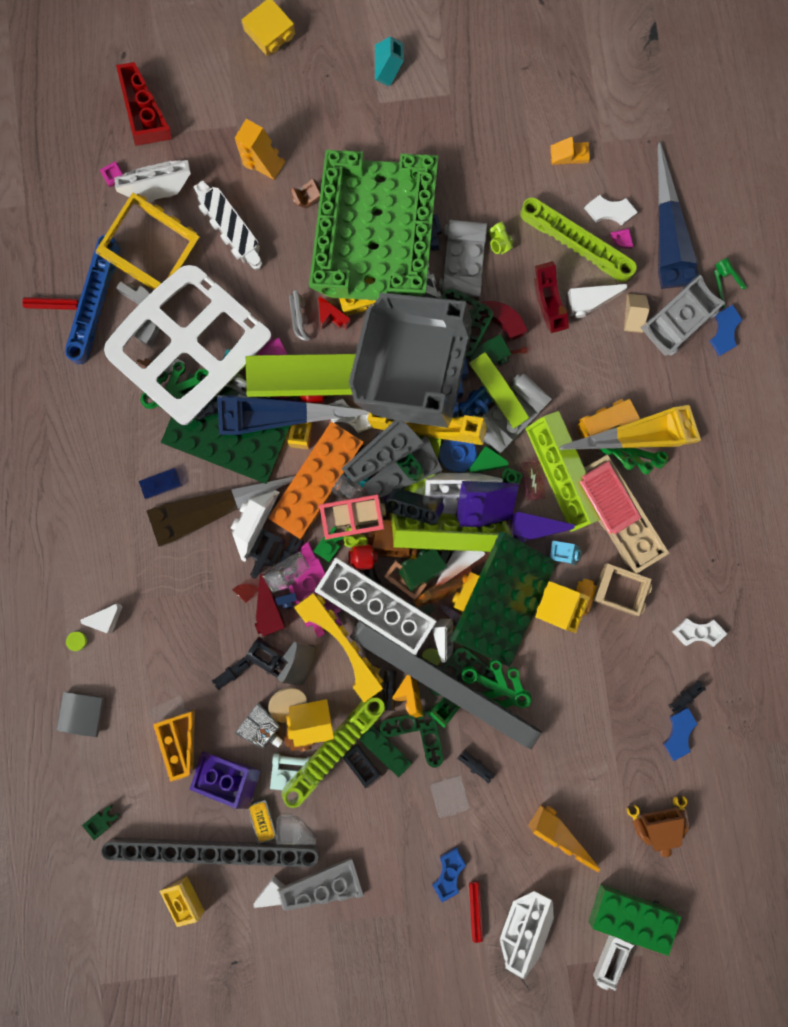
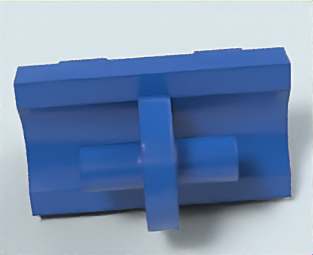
M481 386L478 390H473L465 403L460 402L458 404L459 414L463 417L464 415L477 417L480 413L485 415L488 412V406L493 402L488 396L486 388Z

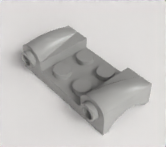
M449 220V224H445L444 235H448L444 279L440 278L439 290H442V294L447 289H454L479 301L486 223Z
M698 275L640 328L664 356H672L679 350L678 346L709 317L713 318L720 312L719 308L725 303L707 288L703 277Z
M517 374L511 381L513 385L510 389L529 417L527 421L513 430L496 405L485 415L481 416L479 414L477 416L484 418L487 425L484 441L498 455L552 400L526 374L522 376Z

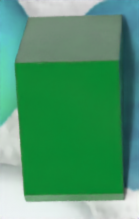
M485 446L470 467L469 473L501 469L509 464L507 460Z
M443 696L429 710V713L444 728L459 710L460 706Z

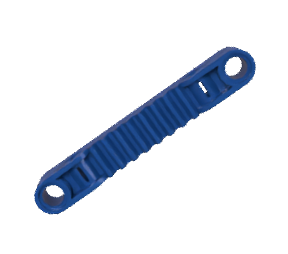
M106 234L100 236L97 241L65 348V354L68 359L78 365L85 364L89 359L95 339V330H97L96 324L99 323L98 317L101 316L105 295L108 293L107 288L110 286L109 280L112 279L111 276L116 269L115 265L96 254V249ZM113 237L109 243L112 244L109 250L119 256L121 248ZM81 350L80 355L74 357L75 351Z

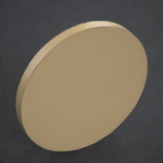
M297 688L281 689L271 698L268 706L269 713L274 720L287 723L286 715H289V707L305 704L307 699L304 693Z

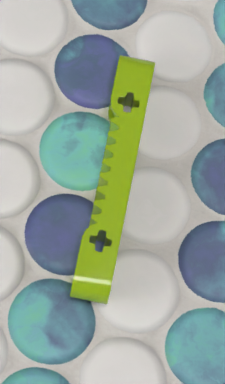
M528 198L524 201L520 216L526 223L548 234L550 237L553 236L556 241L560 240L561 244H566L569 249L572 248L581 257L585 256L586 260H591L600 270L619 282H627L635 274L637 269L636 263L623 253L538 199ZM526 208H533L535 212L530 213ZM621 268H627L629 273H624Z
M374 695L366 702L361 701L333 732L334 739L325 741L284 786L281 795L288 807L296 808L300 806L318 786L324 775L329 773V770L334 767L336 762H339L340 757L344 756L351 745L355 744L356 740L382 715L385 706L381 699ZM376 701V709L369 710L370 703ZM290 792H297L296 798L292 800L287 798Z

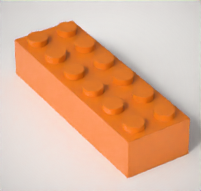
M331 421L268 519L303 540L320 514L319 504L328 502L345 476L342 468L362 450L364 442Z

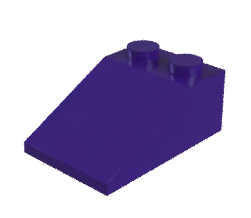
M462 481L456 517L460 526L482 527L512 519L519 484Z
M516 512L512 515L509 530L512 537L525 543L526 541L574 529L575 525Z
M202 751L189 790L235 809H249L261 770Z

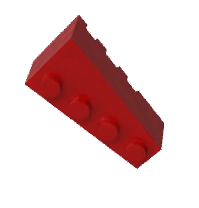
M135 62L116 65L135 146L172 140L170 128L164 120Z

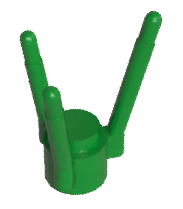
M729 258L723 259L715 265L717 270L713 271L716 277L719 298L724 301L720 276L726 278L732 275L741 289L747 288L735 271Z

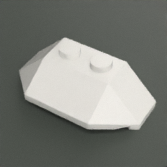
M188 160L167 161L134 169L124 173L122 176L115 177V189L127 197H130L132 192L136 195L138 193L141 196H145L148 199L147 202L164 197H172L179 193L191 174Z
M440 473L426 479L425 496L440 500L444 504V511L442 513L456 514L462 481L502 483L503 480L502 478L481 473Z
M272 490L251 497L247 502L244 501L239 510L242 513L239 519L235 518L231 526L242 561L246 562L280 493L279 491Z
M536 891L513 901L500 937L506 969L523 979L526 978L540 958L554 919L553 900Z

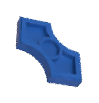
M733 305L715 316L717 332L710 340V343L719 357L737 346L734 332L737 325L743 320Z
M688 707L682 709L677 715L673 714L670 716L672 730L668 739L663 742V745L673 761L691 752L688 739L691 731L698 724Z
M457 846L440 856L442 871L438 879L432 883L442 903L459 893L457 878L461 870L467 866Z

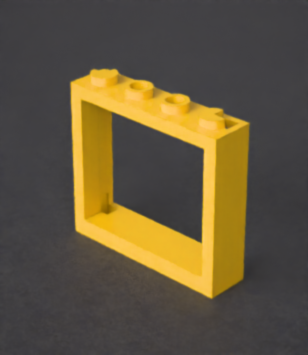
M132 192L96 249V254L152 290H155L162 283L107 248L132 206L136 205L190 241L167 278L181 268L199 236L196 235L197 232L192 230L193 228L189 226L186 228L181 225V221L175 216L171 215L169 217L163 213L164 210L156 204L153 206L148 203V199L145 196H141L138 193L136 195Z

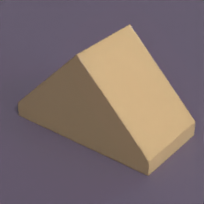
M627 294L624 331L643 333L640 327L646 323L650 309L646 295Z

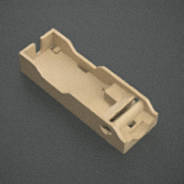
M606 455L587 465L584 469L586 473H589L609 461L640 514L641 519L617 533L622 543L613 532L611 534L608 533L628 570L637 574L668 555L669 552L610 457ZM599 520L600 525L607 531L602 520Z

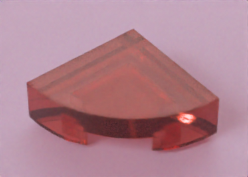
M241 584L232 590L247 603L258 592V587L251 584Z

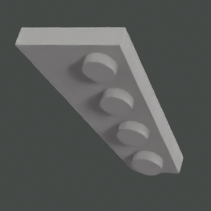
M347 858L277 889L284 911L309 907L313 904H326L336 900L343 901L353 897H364L351 858Z

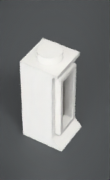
M610 935L608 936L593 974L598 986L606 990L609 988L616 990V985L630 950L634 946L633 943ZM617 947L620 949L610 977L607 978L605 974Z

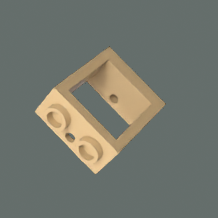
M379 499L381 516L383 520V517L386 516L384 503L380 504ZM375 500L351 504L355 526L378 522ZM348 505L334 506L336 527L338 529L349 527L351 523Z
M604 564L596 585L597 588L593 601L634 616H640V613H643L646 607L644 602L646 595H649L652 589V584H650L652 579L610 564ZM613 573L641 583L632 609L604 599Z

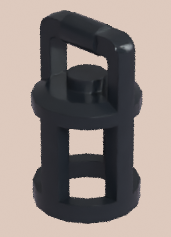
M261 529L249 553L250 558L255 560V565L250 572L251 578H257L264 565L269 567L274 565L286 540ZM263 535L268 537L261 552L254 554ZM274 541H277L279 544L271 561H269L270 558L267 556Z
M260 636L255 640L244 660L251 661L267 671L268 675L271 674L276 678L280 674L277 670L280 669L283 661L288 663L283 658L285 654L282 650L279 651L269 645ZM258 648L273 657L269 663L255 655Z

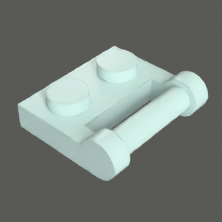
M274 753L270 789L282 790L299 771L280 769L279 763L303 766L311 756L301 758L280 756V753Z

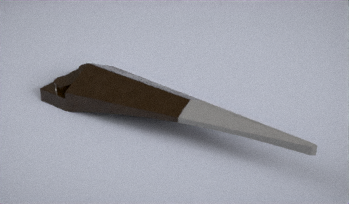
M294 477L270 481L267 484L261 483L165 503L164 505L146 510L158 546L162 547L179 541L239 509L244 501L247 502L249 498L277 490L291 483Z

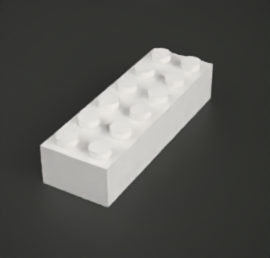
M339 558L334 559L315 589V592L416 655L436 623L434 618L363 573L355 570Z

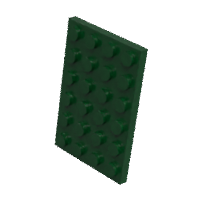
M189 373L187 380L194 378L195 375ZM193 386V387H191V388H189V389H186V390L182 391L181 394L186 395V394H187L188 392H190L195 386ZM224 387L218 395H238L241 393ZM218 412L216 415H210L198 422L194 418L188 425H181L171 417L160 443L267 484L291 425L240 435H219Z
M500 531L450 640L493 660L499 659L501 664L510 667L557 562L507 533Z

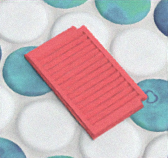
M609 461L582 476L583 480L580 481V484L609 534L612 532L617 534L641 519L640 514Z

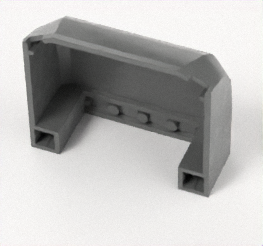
M380 293V297L366 311L349 379L354 403L367 412L383 418L448 428L452 421L471 335L472 318L467 303L465 301Z

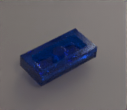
M175 468L138 481L146 500L182 487Z

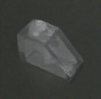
M341 474L331 490L333 495L341 500L363 497V494H361L362 488L343 474Z
M297 552L273 566L263 575V578L271 591L276 592L288 588L310 567L301 552Z
M282 813L281 816H278L276 820V844H316L317 835L298 816H293V813Z

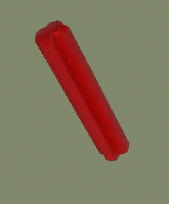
M24 297L22 299V306L26 309L77 310L79 304L78 299Z
M478 881L469 882L472 941L474 943L483 942L480 884Z

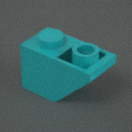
M390 36L375 44L376 81L386 86L392 84L404 61V43Z

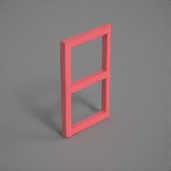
M379 495L319 504L325 540L383 530ZM375 499L379 526L356 530L351 503ZM347 504L352 531L329 535L324 508Z

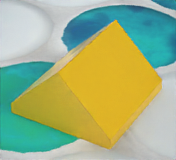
M188 876L160 890L177 927L195 923L201 919L205 910Z

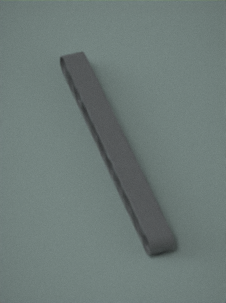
M361 620L358 621L352 631L350 638L526 748L532 750L541 736L542 731L419 654L416 653L414 655Z
M112 838L103 845L101 854L103 858L111 861L312 867L318 861L319 850L312 844H258L257 842ZM109 845L115 846L116 853H112L109 850ZM130 845L136 848V854L129 851L128 847ZM148 846H153L156 849V854L149 853ZM168 847H173L176 850V855L169 854ZM187 848L195 849L196 855H189ZM207 849H214L216 855L209 856L207 853ZM233 849L236 856H228L226 850ZM253 850L256 856L250 858L247 856L246 851ZM271 850L275 853V857L268 858L265 852ZM292 851L295 854V858L288 859L285 852ZM306 852L314 853L315 858L312 860L305 857Z

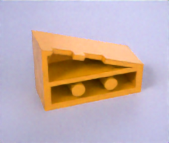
M245 119L235 136L242 163L246 168L250 170L255 169L275 180L285 160L278 157L279 151L277 148L273 149L271 147L272 140L264 128Z
M620 399L614 402L613 406L608 409L604 407L596 411V414L593 416L588 415L581 418L576 429L581 439L640 420V417L630 399L626 401Z
M195 710L153 724L170 782L190 776L193 773Z

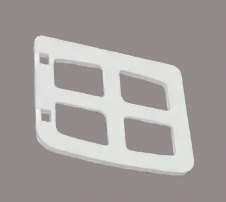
M187 265L173 273L134 309L106 341L104 351L108 360L171 417L181 425H188L246 366L245 356H255L270 341L271 332L217 283L212 281L201 269L196 266ZM204 280L212 286L209 290L201 285ZM187 284H194L212 301L187 327L182 328L167 316L160 307ZM225 312L244 328L245 333L222 361H219L197 342V338L221 313ZM247 319H250L255 324L252 329L244 323ZM147 320H151L171 338V343L147 368L142 369L123 352V349ZM182 353H188L209 374L181 399H176L157 383V378Z

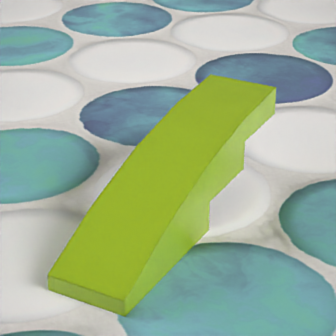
M485 352L469 363L480 379L481 384L491 396L492 401L513 430L529 419L520 402Z

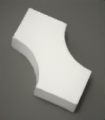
M600 195L584 207L595 222L610 219L616 221L621 226L638 213L626 198L622 201L611 202Z
M344 399L329 404L350 407ZM369 414L331 419L333 423H346L352 426L358 434L373 428L367 420Z
M685 618L671 631L685 646L694 641H704L714 647L727 635L725 630L714 619L705 624H695Z

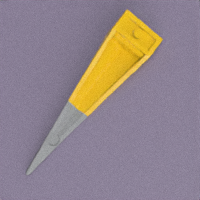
M690 405L673 407L623 426L564 444L559 449L679 447L681 445L697 443L701 441Z

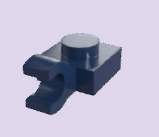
M437 214L433 215L430 242L432 251L439 249L440 244L437 235L442 234Z
M297 593L277 597V605H283V608L287 609L294 608V602L298 601Z

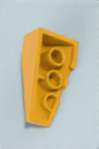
M540 805L528 824L532 832L552 846L557 847L558 845L569 856L575 855L578 861L599 873L600 868L556 815L557 811L548 805L546 808Z

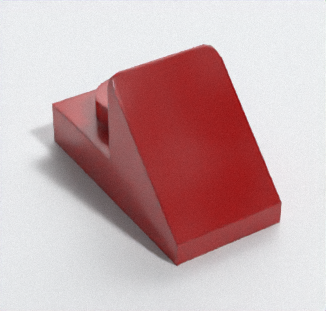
M320 296L318 302L322 330L331 319H333L332 322L337 327H343L347 330L351 325L350 318Z

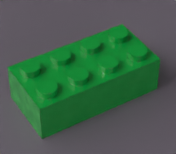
M600 884L588 923L593 930L669 956L681 917L675 910Z

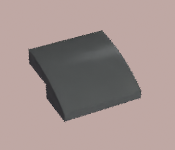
M294 641L283 657L288 663L277 679L281 683L303 685L312 668L316 647L311 644Z
M63 692L57 731L98 737L104 698L94 695Z

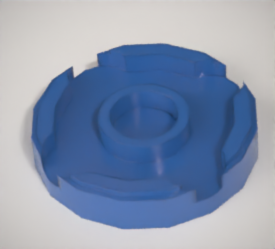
M445 439L439 449L440 461L449 471L456 473L464 472L476 460V446L472 443Z

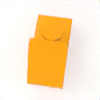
M569 137L551 145L552 165L589 163V142L573 143V137Z
M407 675L392 699L397 702L407 700L405 705L409 715L416 718L424 716L418 680Z

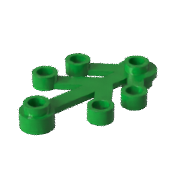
M177 362L173 365V372L165 390L174 398L181 399L185 395L179 392L198 385L201 382V377L207 376L209 372L206 369H199L195 373L194 378L177 384L180 375L186 371L184 364ZM178 366H182L181 371L176 370ZM166 371L163 372L165 373L164 378H157L158 384L161 385L162 382H165L168 379V374ZM145 392L141 395L140 401L145 408H161L155 401L148 403L150 397Z
M600 448L607 455L614 454L626 469L632 470L637 465L641 472L646 475L651 473L654 466L656 468H663L668 462V455L664 451L652 453L637 448ZM640 457L651 460V463L648 461L644 462Z
M492 659L490 661V669L494 671L497 682L478 674L477 670L472 666H467L462 670V680L465 683L472 684L476 681L493 689L482 693L490 699L502 695L510 697L503 701L493 699V701L505 708L514 705L519 708H526L532 702L531 693L522 688L517 667L512 666L507 670L508 678L512 680L515 690L507 687L501 670L502 664L499 659ZM493 663H498L499 666H498V667H493L492 664H493ZM472 671L473 674L471 676H468L466 672ZM516 671L517 674L512 676L510 675V672ZM519 696H525V699L520 700Z

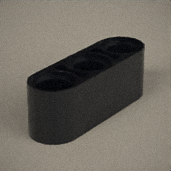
M397 488L387 498L385 508L392 514L427 524H435L444 511V504L438 499Z

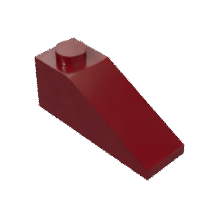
M261 574L259 577L256 609L257 623H255L258 634H262L263 637L286 628L266 574Z

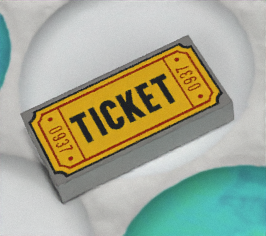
M267 799L251 803L248 812L258 844L276 839L278 836Z

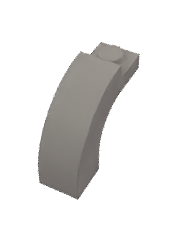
M120 282L116 287L121 294L138 305L150 295L141 285L137 289L129 283L125 285ZM147 320L135 333L134 337L151 348L159 335L160 328L151 320Z

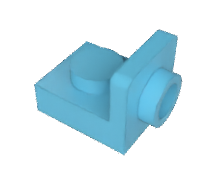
M553 541L549 558L554 561L576 565L577 561L580 560L581 550L575 544Z

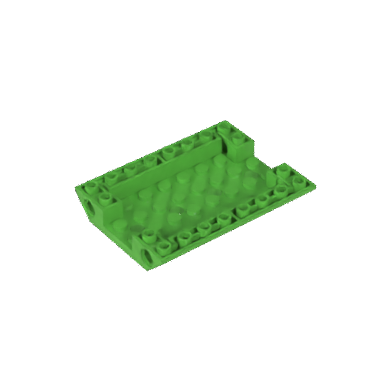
M326 150L309 281L310 288L330 298L377 300L380 297V293L417 297L426 295L438 155L400 154V162L364 161V155L361 151ZM380 177H383V178L386 179V180H385L384 182H382V183H379V182L376 181V180H377L378 178H380ZM376 210L383 212L379 216L373 215V212ZM374 243L379 245L375 250L369 248ZM367 278H374L375 282L367 284L365 280Z

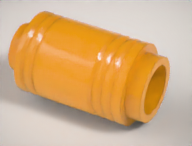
M584 578L582 582L578 581L576 592L590 597L583 614L587 616V613L590 612L597 586L594 585V581Z

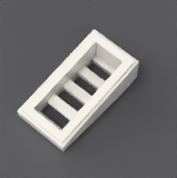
M452 618L440 619L432 628L442 663H445L453 654V641L450 640L453 635Z

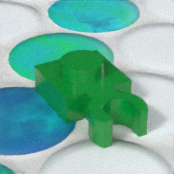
M333 527L330 534H334L337 528ZM324 536L313 552L330 563L340 548L336 544L337 541H341L344 536L326 540Z

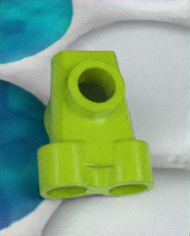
M503 221L487 230L493 239L490 246L495 254L501 253L503 255L513 249V239L510 235H507Z
M351 525L345 529V532L352 531ZM361 533L344 536L343 538L344 545L350 548L354 545L368 544L366 536Z

